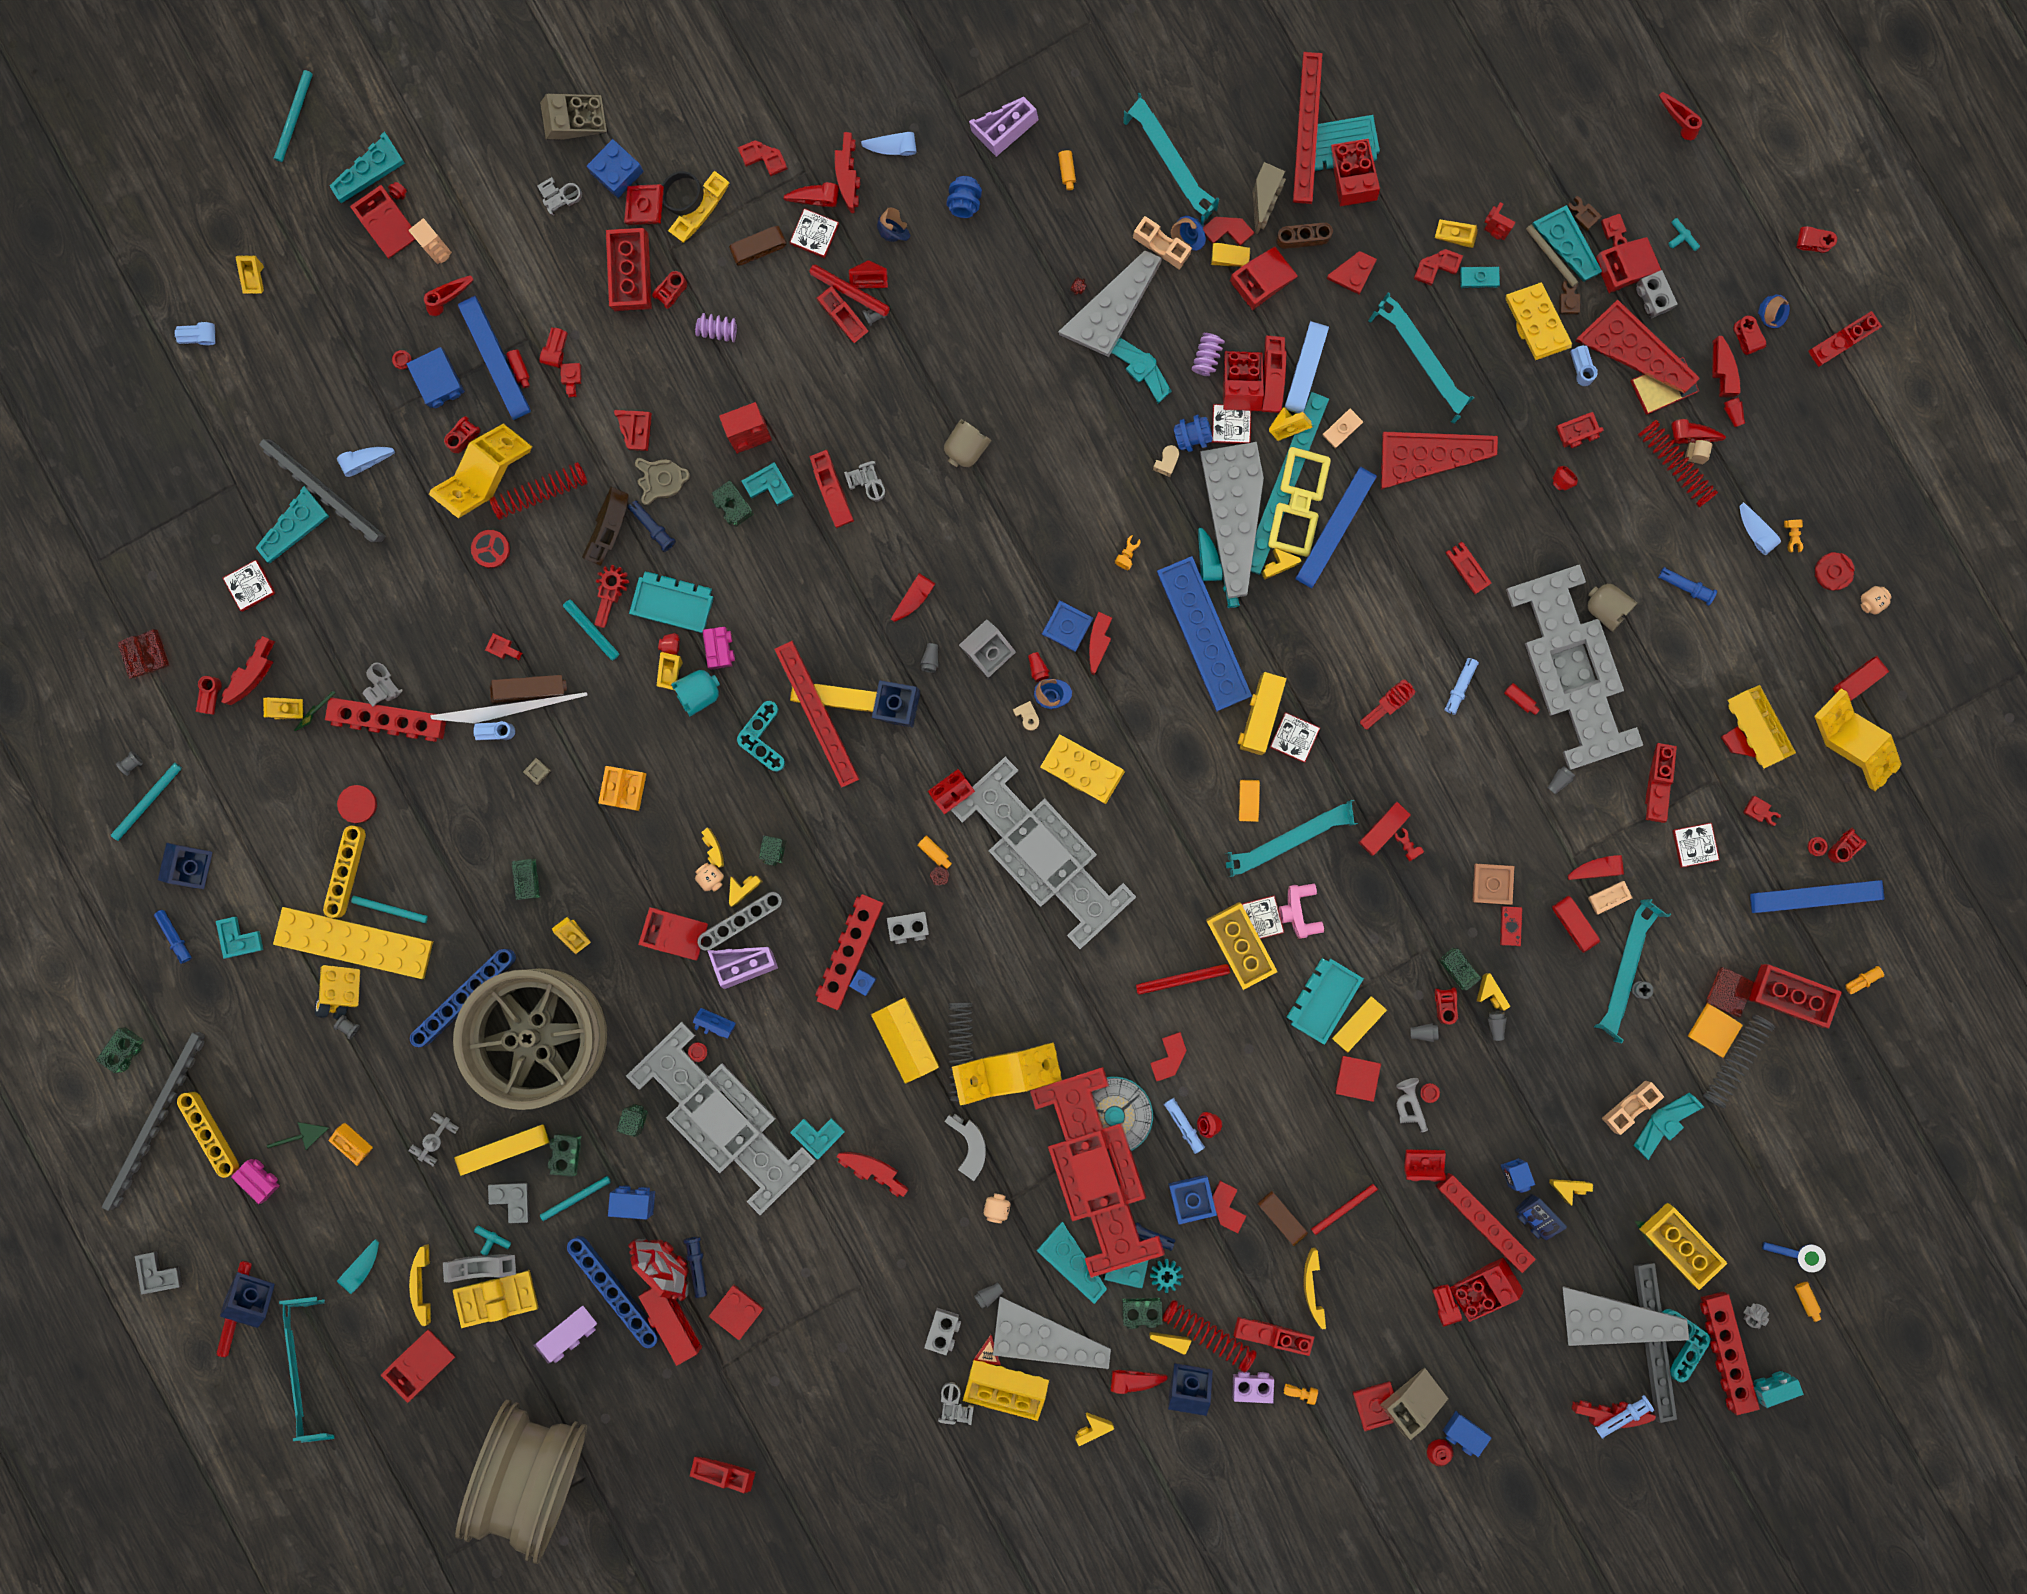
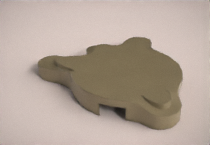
M638 458L635 461V466L645 474L643 478L638 479V484L644 490L641 502L646 506L658 498H668L676 495L681 490L683 484L690 478V473L687 469L679 467L671 460L664 459L649 462Z

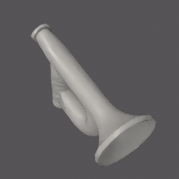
M1411 1078L1404 1080L1396 1086L1406 1093L1400 1096L1396 1103L1400 1115V1123L1418 1122L1421 1132L1428 1131L1415 1093L1419 1079ZM1405 1102L1411 1103L1415 1115L1407 1114L1404 1106Z

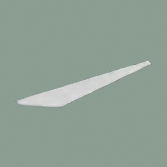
M587 693L430 716L434 720L479 723L587 696Z

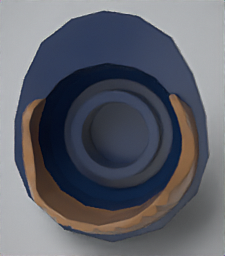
M890 207L878 217L877 229L881 237L886 241L909 240L910 233L906 228L907 223L901 221L900 212L897 209Z

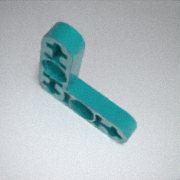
M766 701L739 733L737 742L744 750L770 770L779 772L785 767L784 758L759 739L779 711L778 706L774 702ZM773 705L774 713L767 714L766 718L769 719L767 722L764 718L758 716L760 713L762 715L766 713V706L770 707ZM757 719L763 722V727L760 730L753 728V722ZM748 735H750L749 740L753 743H755L756 740L758 741V743L755 744L752 748V751L749 750V748H751L752 746H750L748 743H745L744 745L742 744V736L747 737ZM759 746H764L767 750L763 757L756 755V749ZM770 752L773 753L771 755L773 759H780V767L776 766L773 768V763L770 760H767V763L764 762L769 757Z
M1665 1309L1662 1312L1685 1318L1680 1313L1671 1309ZM1688 1319L1689 1340H1686L1670 1368L1671 1377L1679 1382H1685L1689 1379L1710 1344V1336ZM1694 1334L1700 1336L1703 1339L1702 1342L1693 1337ZM1689 1351H1693L1694 1357L1691 1361H1687L1686 1355ZM1678 1370H1681V1376L1677 1373Z

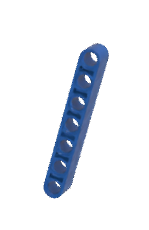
M473 296L458 303L459 309L512 419L516 420L530 413V407L477 297Z
M1360 466L1311 550L1310 555L1296 576V580L1313 588L1377 475Z
M1882 880L1750 894L1752 913L1885 899Z
M510 949L497 951L410 1035L411 1044L415 1047L429 1045L458 1017L464 1004L459 999L460 994L465 993L468 998L475 990L473 983L476 979L482 984L488 979L504 973L516 960L514 951ZM505 952L509 955L507 963H504L501 959L502 954ZM490 966H493L495 969L493 976L488 975L487 972ZM448 1006L453 1009V1014L450 1017L445 1013ZM433 1020H437L439 1023L437 1030H434L431 1026ZM419 1033H422L425 1037L423 1043L417 1040Z
M577 1236L570 1240L567 1250L639 1343L645 1348L653 1347L659 1341L660 1335L656 1328L651 1327L648 1317L587 1239ZM575 1241L581 1243V1251L574 1249L573 1244ZM586 1257L593 1258V1266L586 1264ZM598 1272H603L606 1275L605 1281L598 1279ZM610 1287H614L617 1289V1296H612L610 1294ZM624 1302L628 1303L630 1311H624L621 1308V1304ZM634 1318L641 1319V1327L634 1325ZM647 1333L654 1336L653 1342L646 1340L645 1335Z

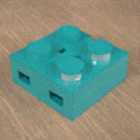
M1783 1371L1775 1372L1772 1374V1377L1767 1379H1756L1753 1383L1758 1403L1766 1408L1804 1395L1798 1379L1793 1376L1791 1377V1375Z

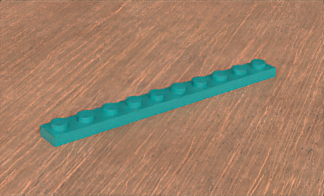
M1311 392L1304 413L1311 420L1312 428L1294 434L1289 449L1295 447L1309 451L1329 398ZM1288 452L1256 531L1251 572L1258 575L1262 571L1270 550L1268 542L1276 506L1278 503L1288 505L1291 494L1282 492L1280 489ZM1295 456L1289 486L1295 487L1305 458Z

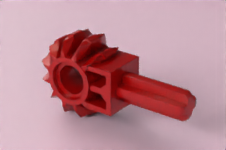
M611 565L610 571L607 567H604V574L598 572L602 579H596V583L601 584L598 587L599 592L597 596L601 598V603L595 625L601 628L606 627L612 603H618L619 596H622L620 590L627 591V588L623 585L629 584V580L624 579L628 574L626 572L622 573V568L618 567L616 569L614 565ZM611 577L617 578V583L614 586H609L608 584Z
M1401 680L1378 700L1380 704L1360 720V724L1367 730L1386 713L1391 715L1415 695L1413 686L1406 680Z

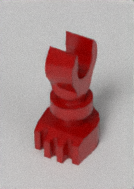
M1401 828L1405 835L1404 838H1399L1396 832L1394 833V838L1404 846V851L1407 850L1408 853L1405 856L1410 862L1423 854L1424 851L1421 847L1414 848V843L1410 842L1407 830Z

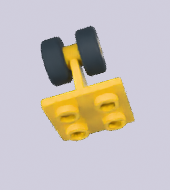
M321 966L320 989L315 1002V1015L317 1017L325 1018L330 1012L333 1013L334 1019H339L342 1015H346L348 1007L358 1006L359 969Z

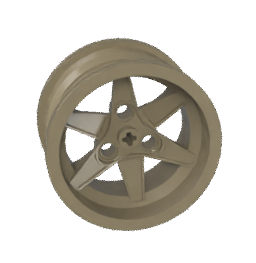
M542 968L505 972L488 979L478 986L462 1005L455 1023L453 1035L454 1054L458 1068L471 1088L493 1104L517 1110L543 1107L565 1099L582 1089L599 1069L607 1045L605 1016L594 994L573 976L558 970ZM525 987L545 989L546 992L530 1014L510 994L515 990ZM559 997L570 1006L578 1023H552ZM499 1002L511 1030L484 1038L488 1017ZM537 1014H540L543 1017V1022L541 1025H538L535 1022V1016ZM510 1035L516 1038L514 1046L508 1043ZM580 1038L577 1057L569 1069L555 1045ZM541 1048L547 1050V1057L545 1059L539 1055ZM486 1051L514 1052L509 1081L496 1071ZM535 1061L542 1064L558 1079L555 1083L545 1087L529 1088L522 1086Z
M506 1399L490 1427L475 1464L461 1506L455 1537L460 1540L464 1537L466 1542H470L472 1538L481 1540L488 1534H494L509 1539L510 1545L516 1551L525 1554L526 1561L529 1562L533 1557V1563L539 1564L563 1509L582 1452L587 1425L582 1424L578 1428L579 1422L577 1421L572 1426L563 1423L552 1425L550 1428L530 1422L527 1411L520 1409L518 1402L512 1405V1401Z

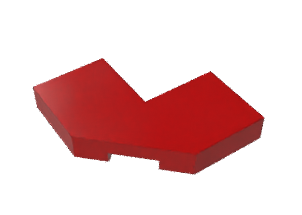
M756 140L738 147L745 166L764 160L770 176L788 169L780 150L776 148H771Z
M1214 217L1203 227L1205 236L1212 244L1228 233L1241 246L1254 235V231L1241 218Z
M1444 249L1437 254L1426 257L1420 261L1414 279L1432 285L1438 269L1456 275L1463 255Z
M1739 726L1721 736L1731 753L1756 758L1754 749L1748 745L1747 738Z
M1180 1032L1162 1038L1168 1057L1150 1063L1156 1081L1174 1076L1187 1050Z
M1219 1181L1212 1195L1220 1225L1238 1233L1246 1215L1230 1207L1237 1189Z

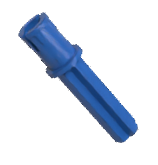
M160 910L156 912L154 916L171 945L170 949L174 951L180 964L192 959L184 945L185 941L180 939L165 911Z

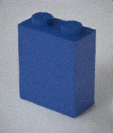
M441 347L406 363L425 404L430 408H438L444 404L443 402L449 399H457L461 396V393L465 392L446 352Z

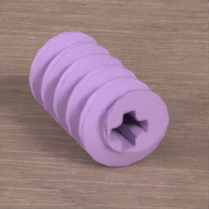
M703 313L701 318L697 319L696 337L702 334V337L706 338L709 334L710 339H714L717 336L718 340H722L724 336L726 342L732 339L733 343L735 342L737 332L735 318L728 323L727 317L722 322L719 315L716 320H713L712 314L706 319L705 313Z
M1203 333L1204 336L1200 340L1202 344L1198 346L1200 351L1196 353L1195 365L1192 366L1191 370L1203 376H1210V372H1216L1212 365H1218L1214 358H1220L1216 351H1222L1223 349L1218 344H1224L1225 341L1216 335Z

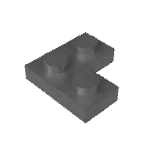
M528 1183L488 1185L489 1204H508V1223L529 1222Z
M157 1251L135 1256L141 1295L182 1286L179 1267L160 1270Z

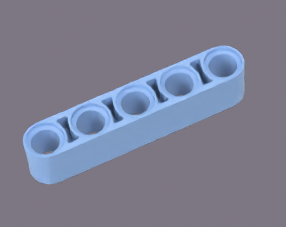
M1310 321L1285 403V408L1288 411L1295 413L1304 412L1329 326Z

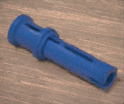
M1663 567L1660 572L1661 574L1658 576L1659 579L1661 578L1690 593L1692 598H1698L1706 602L1708 606L1713 602L1717 594V590H1711L1703 586L1701 582L1694 583L1666 569V567Z

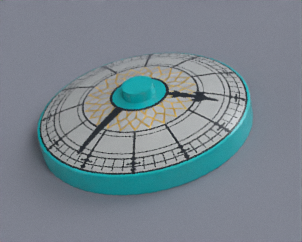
M1107 1077L1109 1086L1092 1091L1103 1128L1122 1123L1130 1150L1132 1151L1147 1138L1153 1122L1151 1102L1144 1090L1133 1081L1122 1077Z

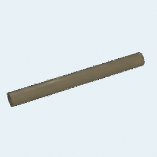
M1532 224L1526 228L1527 232L1572 287L1576 286L1579 283L1534 226Z

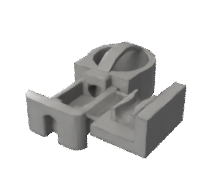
M552 177L537 186L543 197L547 198V200L543 199V203L551 215H555L553 211L565 204L571 206L579 202L582 198L580 187L574 183H568L561 189L555 188L553 184L555 180ZM574 186L577 188L576 191L566 196V190L569 187ZM578 194V196L575 199L568 200Z
M874 461L861 464L857 470L844 472L850 490L855 489V486L861 484V486L865 485L866 494L870 500L877 502L885 497V488L881 479L878 480L874 469L876 463ZM876 485H879L883 490L880 497ZM871 486L876 498L871 497L869 494Z
M373 663L368 668L366 674L368 679L374 684V687L366 688L362 694L372 707L384 699L390 701L401 694L402 689L398 690L390 679L391 674L383 664ZM372 669L378 670L382 677L375 675Z
M955 1382L945 1383L942 1387L941 1402H944L942 1418H939L938 1421L953 1425L956 1423V1420L953 1419H957V1422L971 1425L974 1405H968V1407L961 1406V1403L955 1405L958 1404L961 1394L960 1387ZM947 1386H950L948 1398H946L944 1394V1389ZM956 1387L958 1394L952 1399L953 1388Z

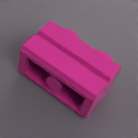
M726 627L703 630L708 668L712 670L732 667L735 655L734 650H730L729 645L732 642L731 631H727Z
M250 1159L231 1178L258 1204H261L280 1185L277 1183L278 1179L272 1173L268 1174L263 1169L264 1165L259 1160Z

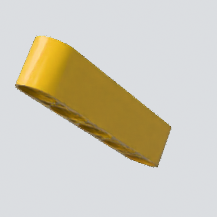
M814 684L824 706L873 712L877 692ZM792 687L790 701L800 703Z
M348 826L343 832L323 909L327 917L340 918L347 910L366 837L365 830L361 827ZM353 830H356L358 836L353 840L351 833ZM349 848H351L353 851V855L351 858H348L346 856V852ZM344 867L348 869V874L345 877L341 874V870ZM338 886L343 887V893L340 896L336 892ZM334 904L338 906L336 914H333L331 910Z
M196 1092L181 1094L177 1099L178 1107L215 1172L220 1177L232 1176L239 1169V1163L201 1096ZM188 1096L192 1099L190 1106L186 1102ZM197 1113L202 1117L201 1122L196 1120ZM206 1130L211 1132L210 1139L205 1135ZM216 1146L221 1150L220 1156L215 1153ZM226 1163L230 1165L229 1173L224 1168Z
M542 1124L454 1157L461 1176L550 1143Z

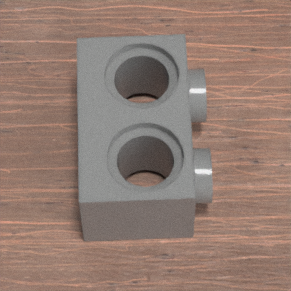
M1662 270L1642 278L1636 284L1637 293L1643 298L1645 311L1647 314H1650L1651 318L1668 312L1678 305ZM1648 283L1653 284L1655 290H1651L1648 287ZM1655 301H1661L1663 307L1657 306Z
M926 912L887 918L890 941H895V944L906 943L907 938L913 937L914 941L926 939L925 935H929ZM916 921H920L923 924V930L919 933L913 930V924ZM898 924L904 927V933L900 936L894 933V927Z
M937 1308L924 1348L947 1356L948 1350L952 1351L955 1340L952 1339L954 1332L958 1333L960 1328L959 1314ZM944 1318H949L952 1321V1325L944 1327L941 1321ZM943 1337L946 1343L943 1346H939L936 1344L935 1339Z

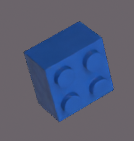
M613 139L587 165L589 172L617 198L627 190V186H631L644 172L641 165Z
M1206 1175L1168 1184L1178 1224L1217 1216L1209 1180Z
M619 1186V1188L610 1192L608 1216L648 1219L653 1215L655 1191H650L648 1187H638V1189L632 1190L631 1186Z

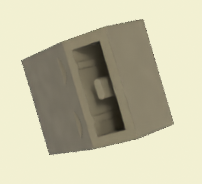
M546 94L540 102L546 139H570L607 132L601 95Z
M1265 162L1253 188L1256 234L1259 233L1260 229L1264 230L1286 180L1283 178L1284 170Z
M1423 1368L1381 1403L1380 1406L1402 1435L1411 1440L1426 1428L1448 1398L1429 1372Z

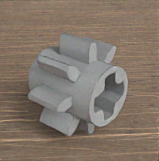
M1753 1303L1751 1307H1746L1744 1311L1746 1315L1743 1319L1746 1320L1750 1327L1760 1329L1762 1325H1767L1769 1312H1767L1764 1306Z

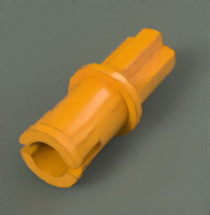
M1876 966L1864 974L1860 973L1859 977L1847 983L1845 988L1850 994H1853L1864 987H1870L1871 983L1884 977V973L1879 966Z

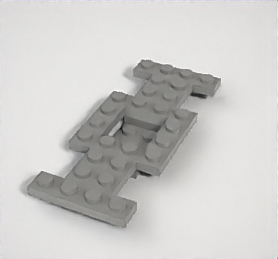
M1580 564L1506 589L1512 607L1527 602L1531 603L1542 638L1527 642L1525 646L1549 715L1568 710L1580 746L1563 752L1569 770L1643 746L1637 727L1621 733L1618 732L1606 697L1623 692L1624 689L1606 637L1598 619L1580 624L1569 593V588L1586 583ZM1583 644H1586L1598 680L1595 679Z
M1005 756L972 787L975 792L952 808L951 811L962 823L976 810L1002 837L989 852L1040 907L1054 894L1081 922L1067 935L1081 949L1131 903L1136 896L1124 883L1110 896L1083 868L1097 854L1046 799L1042 800L1032 811L1018 799L1005 783L1019 770Z
M681 1022L626 1077L639 1090L654 1077L679 1103V1106L666 1117L667 1120L719 1174L734 1160L749 1175L760 1189L747 1203L761 1215L816 1159L804 1147L788 1159L769 1140L763 1131L776 1118L723 1063L708 1076L686 1054L682 1048L696 1035ZM737 1108H738L748 1119H746V1118L737 1110Z

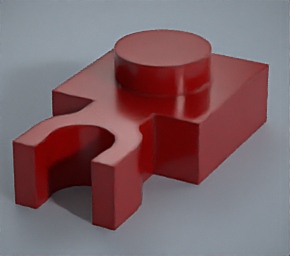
M1620 214L1601 221L1606 238H1613V247L1617 246L1619 241L1622 244L1627 243L1626 238L1622 236L1626 232V228Z
M1752 796L1743 813L1758 822H1762L1765 819L1771 826L1776 825L1771 820L1773 815L1777 818L1781 817L1777 812H1770L1771 805L1756 796Z

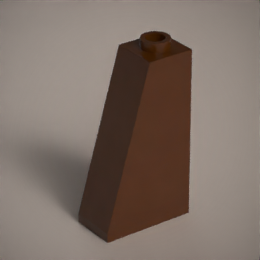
M562 675L491 680L489 685L491 704L563 696L564 691H567L566 680H562Z

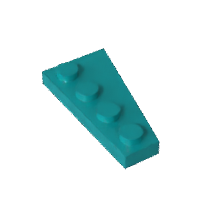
M385 131L380 135L381 138L375 144L372 143L368 147L369 150L362 157L359 156L354 161L355 164L350 169H346L330 185L340 203H343L405 164Z
M1567 205L1532 223L1534 228L1583 282L1602 272Z
M305 486L300 490L301 493L297 498L293 499L289 504L290 507L278 518L276 525L268 531L256 547L269 564L330 517Z

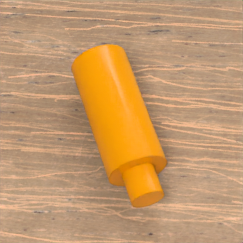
M1061 151L1058 153L1062 183L1066 185V190H1073V183L1076 182L1072 151Z
M927 835L917 845L938 866L943 865L948 869L952 864L947 859L949 856Z
M1802 1282L1797 1284L1794 1288L1809 1317L1812 1316L1814 1322L1821 1320L1819 1315L1821 1309L1809 1283Z

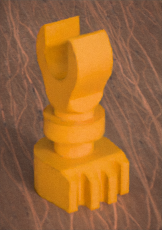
M1802 520L1784 521V528H1791V532H1789L1791 538L1787 547L1790 553L1793 552L1794 544H1797L1798 552L1803 550V544L1799 537L1801 535L1799 528L1803 527Z
M1132 536L1128 538L1127 547L1123 549L1122 555H1118L1114 561L1116 565L1127 571L1132 566V561L1130 560L1133 556L1132 552L1140 545V539L1136 545L1130 543Z
M1285 1384L1284 1394L1300 1397L1301 1400L1307 1399V1404L1315 1405L1318 1389L1310 1387L1308 1392L1305 1388L1300 1389L1293 1385Z

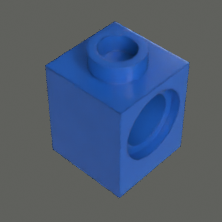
M859 969L849 986L867 996L877 978Z

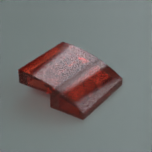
M152 629L139 636H131L117 643L128 677L131 679L169 666L158 630Z
M1720 967L1706 1003L1740 1018L1754 982L1726 968Z

